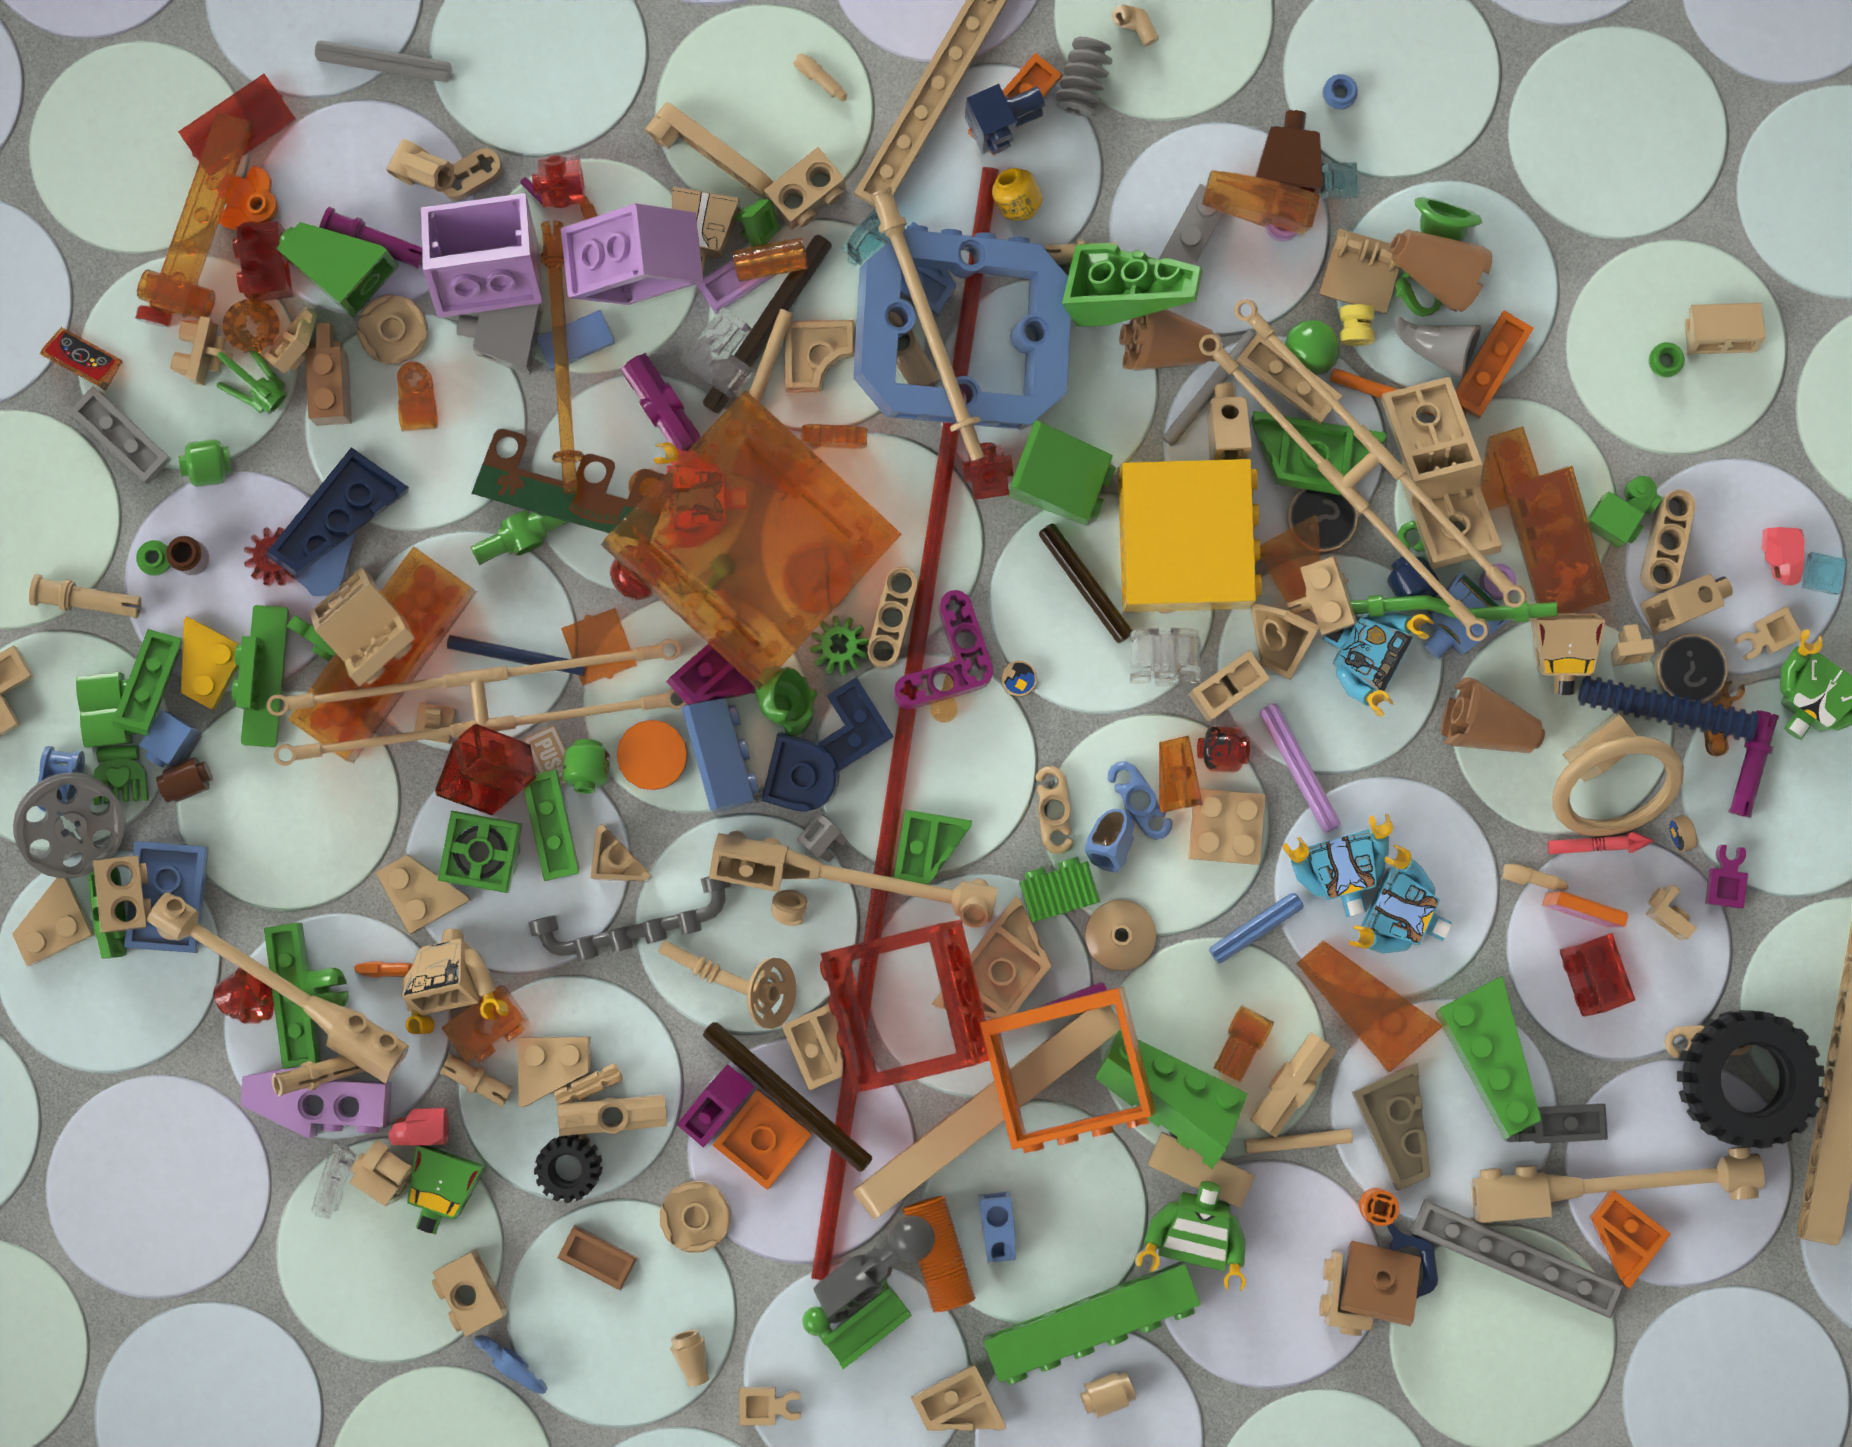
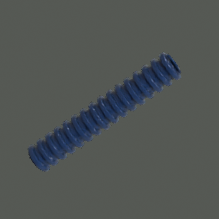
M1591 675L1583 677L1578 696L1580 706L1588 703L1590 708L1595 709L1597 705L1601 706L1603 711L1610 708L1613 713H1617L1619 710L1623 711V715L1626 716L1629 713H1633L1635 718H1639L1642 715L1648 721L1651 718H1656L1657 723L1665 720L1671 726L1673 723H1678L1680 728L1687 725L1690 730H1695L1697 727L1703 733L1710 730L1712 735H1717L1719 732L1725 738L1733 735L1735 740H1739L1742 737L1748 743L1754 739L1759 719L1756 711H1752L1749 714L1742 708L1739 711H1735L1733 706H1729L1726 709L1723 704L1713 706V703L1710 701L1703 704L1701 699H1696L1695 702L1691 701V698L1687 696L1684 699H1680L1678 694H1674L1671 697L1665 691L1662 694H1657L1655 689L1648 692L1646 687H1641L1639 690L1635 689L1633 684L1625 687L1623 682H1619L1616 685L1610 679L1607 682H1602L1601 677L1593 680Z

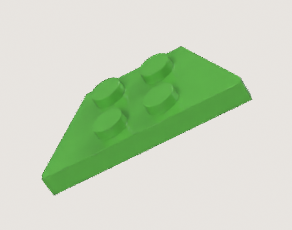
M1253 411L1251 424L1275 484L1341 495L1317 469L1318 465L1269 413ZM1284 416L1324 460L1328 459L1343 476L1369 453L1366 447L1353 435L1354 431L1348 426L1324 422L1319 425L1312 420ZM1369 430L1383 445L1386 433Z

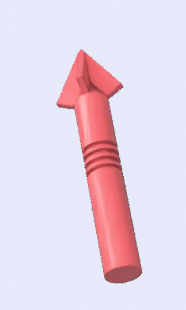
M1631 831L1626 836L1603 837V839L1602 837H1596V839L1549 840L1547 846L1549 854L1626 849L1629 853H1634L1651 844L1654 840Z

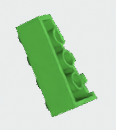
M1503 976L1440 1007L1435 1014L1503 1139L1506 1140L1541 1121Z
M1119 1030L1104 1055L1095 1079L1131 1107L1134 1105L1140 1106L1122 1032ZM1137 1039L1156 1114L1148 1117V1120L1157 1127L1162 1125L1178 1137L1176 1142L1187 1150L1191 1147L1204 1157L1202 1162L1213 1169L1228 1147L1248 1093Z

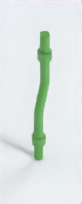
M1371 595L1365 600L1350 601L1354 614L1369 613L1370 617L1384 616V612L1426 609L1458 619L1449 610L1450 606L1444 600L1429 595L1383 598L1382 595ZM1524 601L1522 605L1515 608L1509 606L1468 608L1477 619L1480 618L1485 621L1514 619V623L1529 622V618L1558 616L1557 602L1528 604L1527 601Z

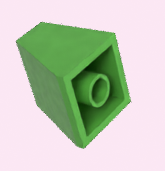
M299 222L295 228L293 226L288 228L280 237V245L276 248L294 268L353 318L399 267L382 245Z
M1035 420L1013 477L1008 497L1087 526L1090 517L1097 519L1104 499L1099 498L1098 495L1102 484L1109 486L1116 469L1115 466L1110 465L1113 455Z

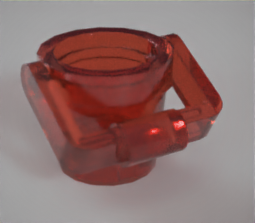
M238 967L236 972L214 987L213 996L216 1005L226 1016H230L232 1019H239L243 1024H259L262 1020H270L272 1018L274 1010L272 988Z

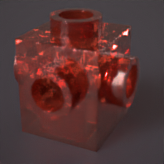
M551 155L545 159H538V173L532 174L534 194H541L543 208L552 206L564 208L571 204L585 203V182L580 155Z
M993 442L980 443L985 457L971 462L967 451L968 461L962 462L964 482H971L974 500L1009 495L1007 477L1014 476L1011 455H1004L1002 445L995 446Z

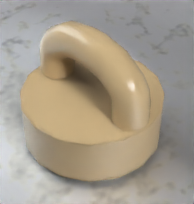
M782 890L773 896L771 912L778 922L788 926H797L804 922L807 909V899L804 895L795 890Z

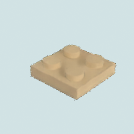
M1194 788L1188 859L1260 865L1265 794Z

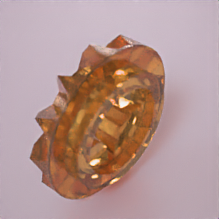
M245 299L239 301L227 310L223 319V332L232 347L242 350L245 354L248 351L261 353L267 346H273L275 338L280 334V323L276 311L269 304L261 300ZM246 316H250L255 325L261 324V326L257 327L256 337H253L248 330L242 331V329L247 327Z

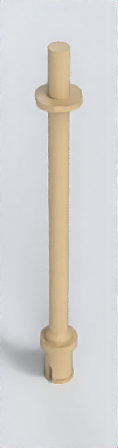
M892 188L881 189L870 195L881 223L878 226L880 233L885 234L892 242L957 423L953 424L950 430L951 432L960 430L971 462L985 457L973 426L981 422V419L978 416L970 418L903 234L905 225H907L906 219L901 217L892 194Z

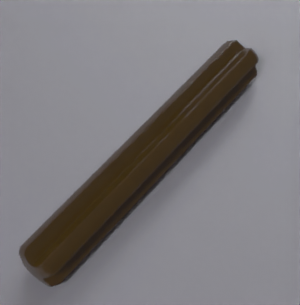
M1053 523L1044 527L1039 532V537L1117 643L1127 640L1133 634L1132 629L1065 537Z

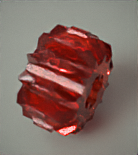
M268 527L264 528V539L253 534L251 540L256 543L255 548H244L245 553L253 556L244 562L245 567L255 568L252 571L251 577L255 580L263 577V584L271 587L274 580H276L278 585L285 586L286 574L294 580L298 577L277 563L273 564L268 561L267 551L285 530L281 527L277 528L274 535L271 529Z

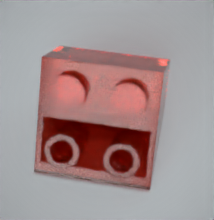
M476 723L473 724L452 743L435 789L436 796L489 815L495 814L536 779L531 744Z

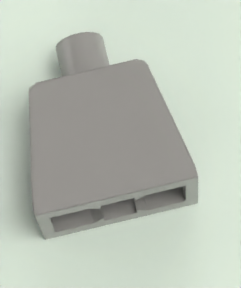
M540 304L483 311L480 312L479 317L462 314L459 316L457 323V335L475 338L473 350L478 356L523 373L531 374L537 344L536 338L539 334L543 309Z

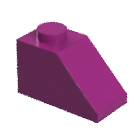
M727 1064L705 1088L677 1123V1126L704 1148L749 1095L754 1086Z

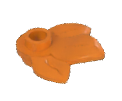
M253 166L249 170L246 179L239 176H230L219 183V195L222 201L227 204L217 219L219 224L227 229L243 230L251 223L265 224L275 219L278 214V203L276 197L271 193V177L265 170ZM262 202V206L257 209L258 205Z

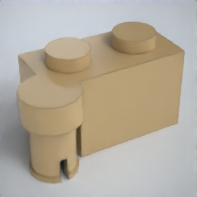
M376 1140L367 1153H362L353 1164L350 1171L354 1173V1176L349 1183L382 1205L388 1206L398 1201L409 1185L413 1167L390 1153L388 1146Z

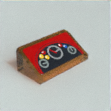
M62 327L39 353L44 358L105 391L123 362L121 359Z

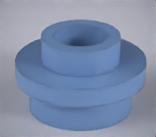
M1344 74L1330 77L1323 88L1325 102L1330 107L1338 110L1349 108L1358 96L1357 84L1351 77ZM1342 88L1346 92V96L1338 98L1335 96L1334 90Z

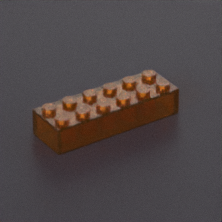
M413 546L381 590V593L406 619L415 637L411 641L412 648L400 659L396 660L394 657L383 666L385 671L378 679L371 684L365 681L360 687L349 676L345 662L335 654L307 694L321 695L413 682L477 591ZM405 692L315 704V707L294 710L288 720L323 745L372 738ZM364 748L334 753L345 761L354 763Z

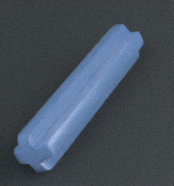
M1290 893L1211 946L1209 949L1210 954L1217 963H1223L1303 909L1304 905L1296 893Z

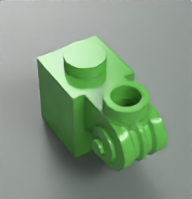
M1638 476L1626 484L1624 494L1628 501H1624L1610 491L1601 496L1585 521L1584 526L1617 548L1626 544L1627 541L1632 544L1644 527L1640 524V521L1645 512L1651 515L1662 499V496L1657 494L1656 484L1650 477Z

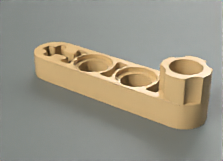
M665 102L645 128V132L654 141L667 149H670L679 137L760 197L764 196V189L773 183L763 171L668 102Z

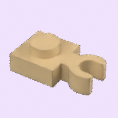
M1786 606L1752 623L1757 633L1745 632L1738 635L1734 642L1737 644L1748 640L1752 644L1751 652L1742 656L1744 660H1749L1757 657L1761 653L1763 646H1765L1768 654H1772L1800 640L1801 631L1789 608Z
M740 1387L739 1425H775L776 1415L780 1414L787 1420L794 1421L800 1419L801 1412H791L788 1410L787 1402L792 1399H801V1393L789 1391L782 1397H776V1387Z

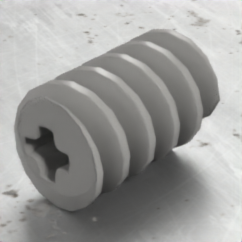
M1079 36L1073 40L1072 46L1074 50L1070 51L1068 55L1070 63L1064 67L1066 76L1060 80L1059 84L1062 89L1056 93L1055 97L1058 101L1056 104L1059 108L1071 114L1094 117L1096 111L1090 108L1088 104H1098L1100 102V98L1092 92L1093 90H1104L1105 86L1096 79L1097 77H1108V71L1101 68V64H1112L1113 59L1105 54V51H1111L1112 48L1110 45L1097 39Z

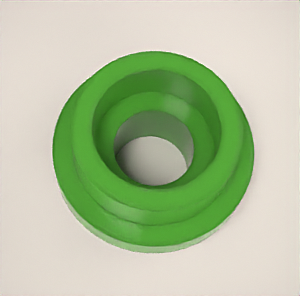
M1664 342L1658 344L1649 354V366L1660 377H1673L1684 366V354L1673 343ZM1662 355H1667L1671 359L1670 366L1662 365L1660 361Z
M151 540L142 544L136 554V562L141 571L152 576L165 573L171 566L166 557L168 546L157 540ZM156 551L159 554V559L156 563L150 564L148 556L151 552Z

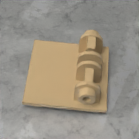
M1338 228L1319 295L1349 304L1372 305L1375 307V311L1386 314L1400 268L1391 259L1392 253L1389 252L1391 243Z

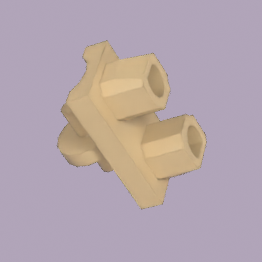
M200 316L199 321H181L178 338L194 344L191 355L180 352L173 354L170 369L185 376L192 383L204 386L208 370L219 373L222 360L218 358V353L223 352L231 360L233 359V354L224 351L226 338L216 336L219 325L211 322V318Z

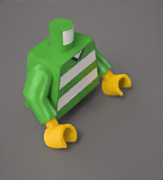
M1202 1181L1197 1195L1182 1192L1179 1194L1177 1201L1167 1203L1154 1214L1144 1240L1146 1249L1139 1252L1135 1258L1137 1267L1141 1266L1142 1259L1146 1254L1150 1255L1153 1261L1149 1272H1153L1158 1268L1160 1263L1159 1256L1225 1271L1227 1265L1230 1267V1272L1224 1277V1287L1228 1290V1278L1236 1275L1241 1279L1240 1291H1242L1246 1280L1240 1271L1245 1264L1246 1239L1238 1218L1230 1214V1204L1218 1200L1221 1187L1211 1181Z

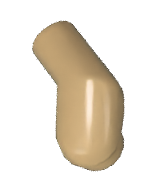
M1121 5L1113 10V22L1122 28L1137 31L1144 47L1159 40L1157 32L1145 10L1129 5Z

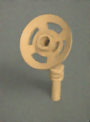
M666 940L663 941L658 950V953L693 970L694 976L700 974V979L704 980L707 978L708 983L714 981L747 995L749 1013L753 1021L762 1028L774 1029L781 1026L793 1009L796 998V980L791 966L781 958L771 957L762 961L754 970L750 981L720 969V964L713 965L712 960L706 962V957L702 956L699 958ZM773 967L779 971L783 981H780L776 973L771 972ZM780 994H783L781 1005L774 1014L771 1008L779 1000ZM757 1012L762 1013V1014H763V1018H761V1017L757 1014Z

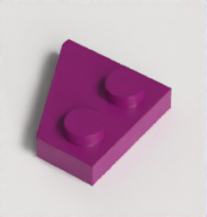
M716 636L670 676L666 682L689 705L756 693L755 686L757 685L758 678L719 636Z

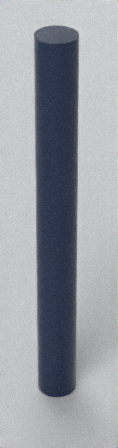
M449 635L447 640V649L526 665L569 660L567 658ZM587 666L556 671L584 676Z

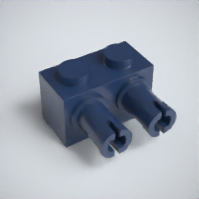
M1000 84L967 97L965 119L981 154L989 151L992 154H997L1008 149L1011 146L1010 142L1014 141L1017 127L1043 116L1042 107H1045V101L1037 86L1009 99L1004 95Z

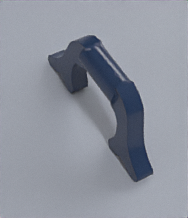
M1392 1223L1389 1224L1387 1228L1393 1238L1390 1244L1391 1250L1397 1251L1405 1246H1414L1420 1252L1423 1281L1418 1286L1417 1298L1431 1293L1438 1283L1435 1250L1432 1244L1424 1238L1403 1234Z

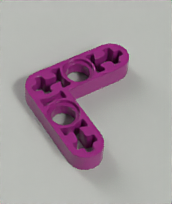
M951 590L945 593L939 605V615L955 661L901 677L896 682L893 692L894 700L901 708L907 710L916 709L981 690L990 683L993 675V665L971 600L964 592ZM951 600H955L957 605L963 604L964 606L960 611L962 623L954 628L951 625H956L957 622L955 612L953 610L947 611ZM964 631L973 634L976 640V644L968 649L960 647L956 642V636ZM980 652L981 655H976L975 663L979 670L984 669L986 672L983 673L981 680L977 681L975 676H969L968 673L972 669L970 657ZM962 657H969L965 661L962 660ZM938 674L949 675L953 680V687L948 691L938 690L933 682L935 676ZM922 679H927V689L931 696H926V689L916 692L914 700H910L908 695H901L906 684H909L911 689L923 687L924 682Z

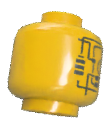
M1018 168L1004 170L998 175L992 188L993 198L1002 215L1008 220L1025 221L1032 218L1043 201L1042 192L1034 176L1028 170Z

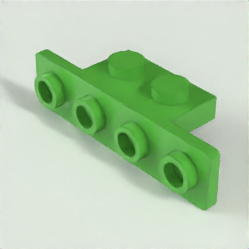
M255 605L252 612L250 637L242 636L241 645L238 644L236 646L235 664L239 666L238 680H234L232 684V700L236 701V707L244 710L241 744L245 746L275 748L278 744L280 716H274L268 711L267 701L275 694L282 695L288 627L286 626L289 621V609L286 607ZM280 698L273 699L271 702V708L276 712L281 710Z

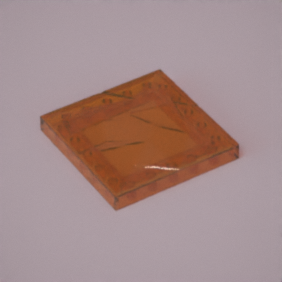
M745 390L604 539L601 546L760 690L899 538L901 533Z

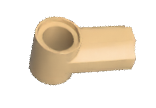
M406 139L401 140L386 167V171L409 185H414L416 182L438 192H442L446 188L450 189L455 180L454 165L449 161L429 154L420 146Z

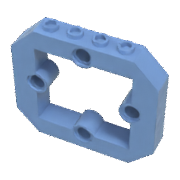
M922 225L907 226L903 234L916 267L949 270L954 276L959 278H969L976 273L1030 279L1028 316L1017 322L1010 333L1013 347L1018 352L1026 354L1024 396L981 392L978 383L974 379L967 376L956 378L959 388L966 395V407L970 418L978 416L981 419V422L974 424V426L1016 430L1025 429L1067 393L1071 317L1063 306L1062 301L1068 276L1041 244L1030 243V239L1027 237L1015 236L1010 237L1009 240L996 239V235L992 233H976L974 237L962 235V231L957 229H943L941 233L929 232L928 227ZM890 240L872 255L859 270L853 379L885 417L955 424L957 421L944 387L895 383L898 339L903 337L915 325L916 312L908 301L900 299L902 270ZM961 250L972 254L974 258L973 265L966 264L962 260ZM889 312L897 313L901 317V327H895L890 324L888 320ZM1026 326L1032 327L1037 332L1038 338L1036 342L1027 338L1025 334Z

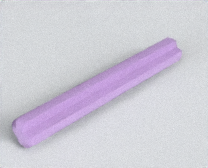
M1277 704L1265 707L1260 711V716L1324 833L1336 829L1340 826V820Z

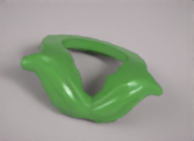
M1406 272L1401 278L1396 280V296L1401 297L1415 315L1421 317L1430 316L1441 307L1442 303L1437 298H1435V303L1431 308L1422 307L1415 297L1411 284L1406 280L1411 277Z

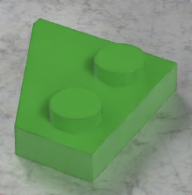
M905 809L894 878L929 885L971 828L972 820Z

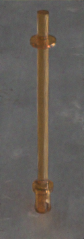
M553 220V235H551L550 222L545 221L541 223L543 252L540 254V262L548 268L560 437V451L552 455V461L561 463L563 493L575 494L578 492L576 462L584 459V453L574 448L562 276L564 256L561 228H563V223Z

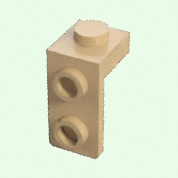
M1331 1251L1330 1259L1325 1258L1323 1265V1280H1328L1327 1295H1321L1319 1314L1320 1316H1325L1324 1322L1328 1326L1340 1327V1333L1361 1336L1362 1330L1372 1331L1373 1317L1338 1309L1343 1254L1339 1251Z

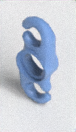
M1126 761L1117 762L1112 765L1108 771V781L1111 783L1116 781L1119 771L1126 770L1130 773V781L1127 784H1115L1114 790L1121 795L1126 810L1142 832L1155 840L1163 839L1169 835L1173 823L1170 818L1164 820V826L1160 830L1155 831L1150 827L1151 818L1155 816L1164 817L1166 811L1159 806L1155 792L1137 767ZM1137 790L1145 791L1150 797L1148 808L1142 811L1134 809L1130 804V796Z
M476 1335L474 1337L475 1345L479 1349H484L487 1355L494 1359L492 1363L501 1373L511 1380L519 1382L530 1391L540 1394L546 1393L548 1387L542 1379L538 1380L528 1370L529 1365L518 1354L501 1346L487 1336Z

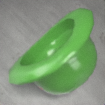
M1422 196L1415 199V206L1421 212L1420 231L1423 233L1462 241L1470 227L1478 226L1482 223L1480 215L1464 208Z

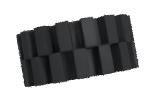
M579 1135L553 1138L535 1160L537 1166L534 1168V1175H538L539 1178L536 1180L538 1187L544 1186L545 1189L542 1192L546 1196L549 1193L554 1195L552 1200L558 1202L562 1198L564 1203H571L573 1199H576V1201L581 1200L598 1183L603 1167H600L602 1157L601 1155L597 1156L596 1151L598 1148L595 1144L591 1147L588 1144L590 1139L586 1137L579 1139ZM563 1155L575 1157L581 1164L580 1177L572 1181L562 1179L557 1174L555 1167L559 1157Z

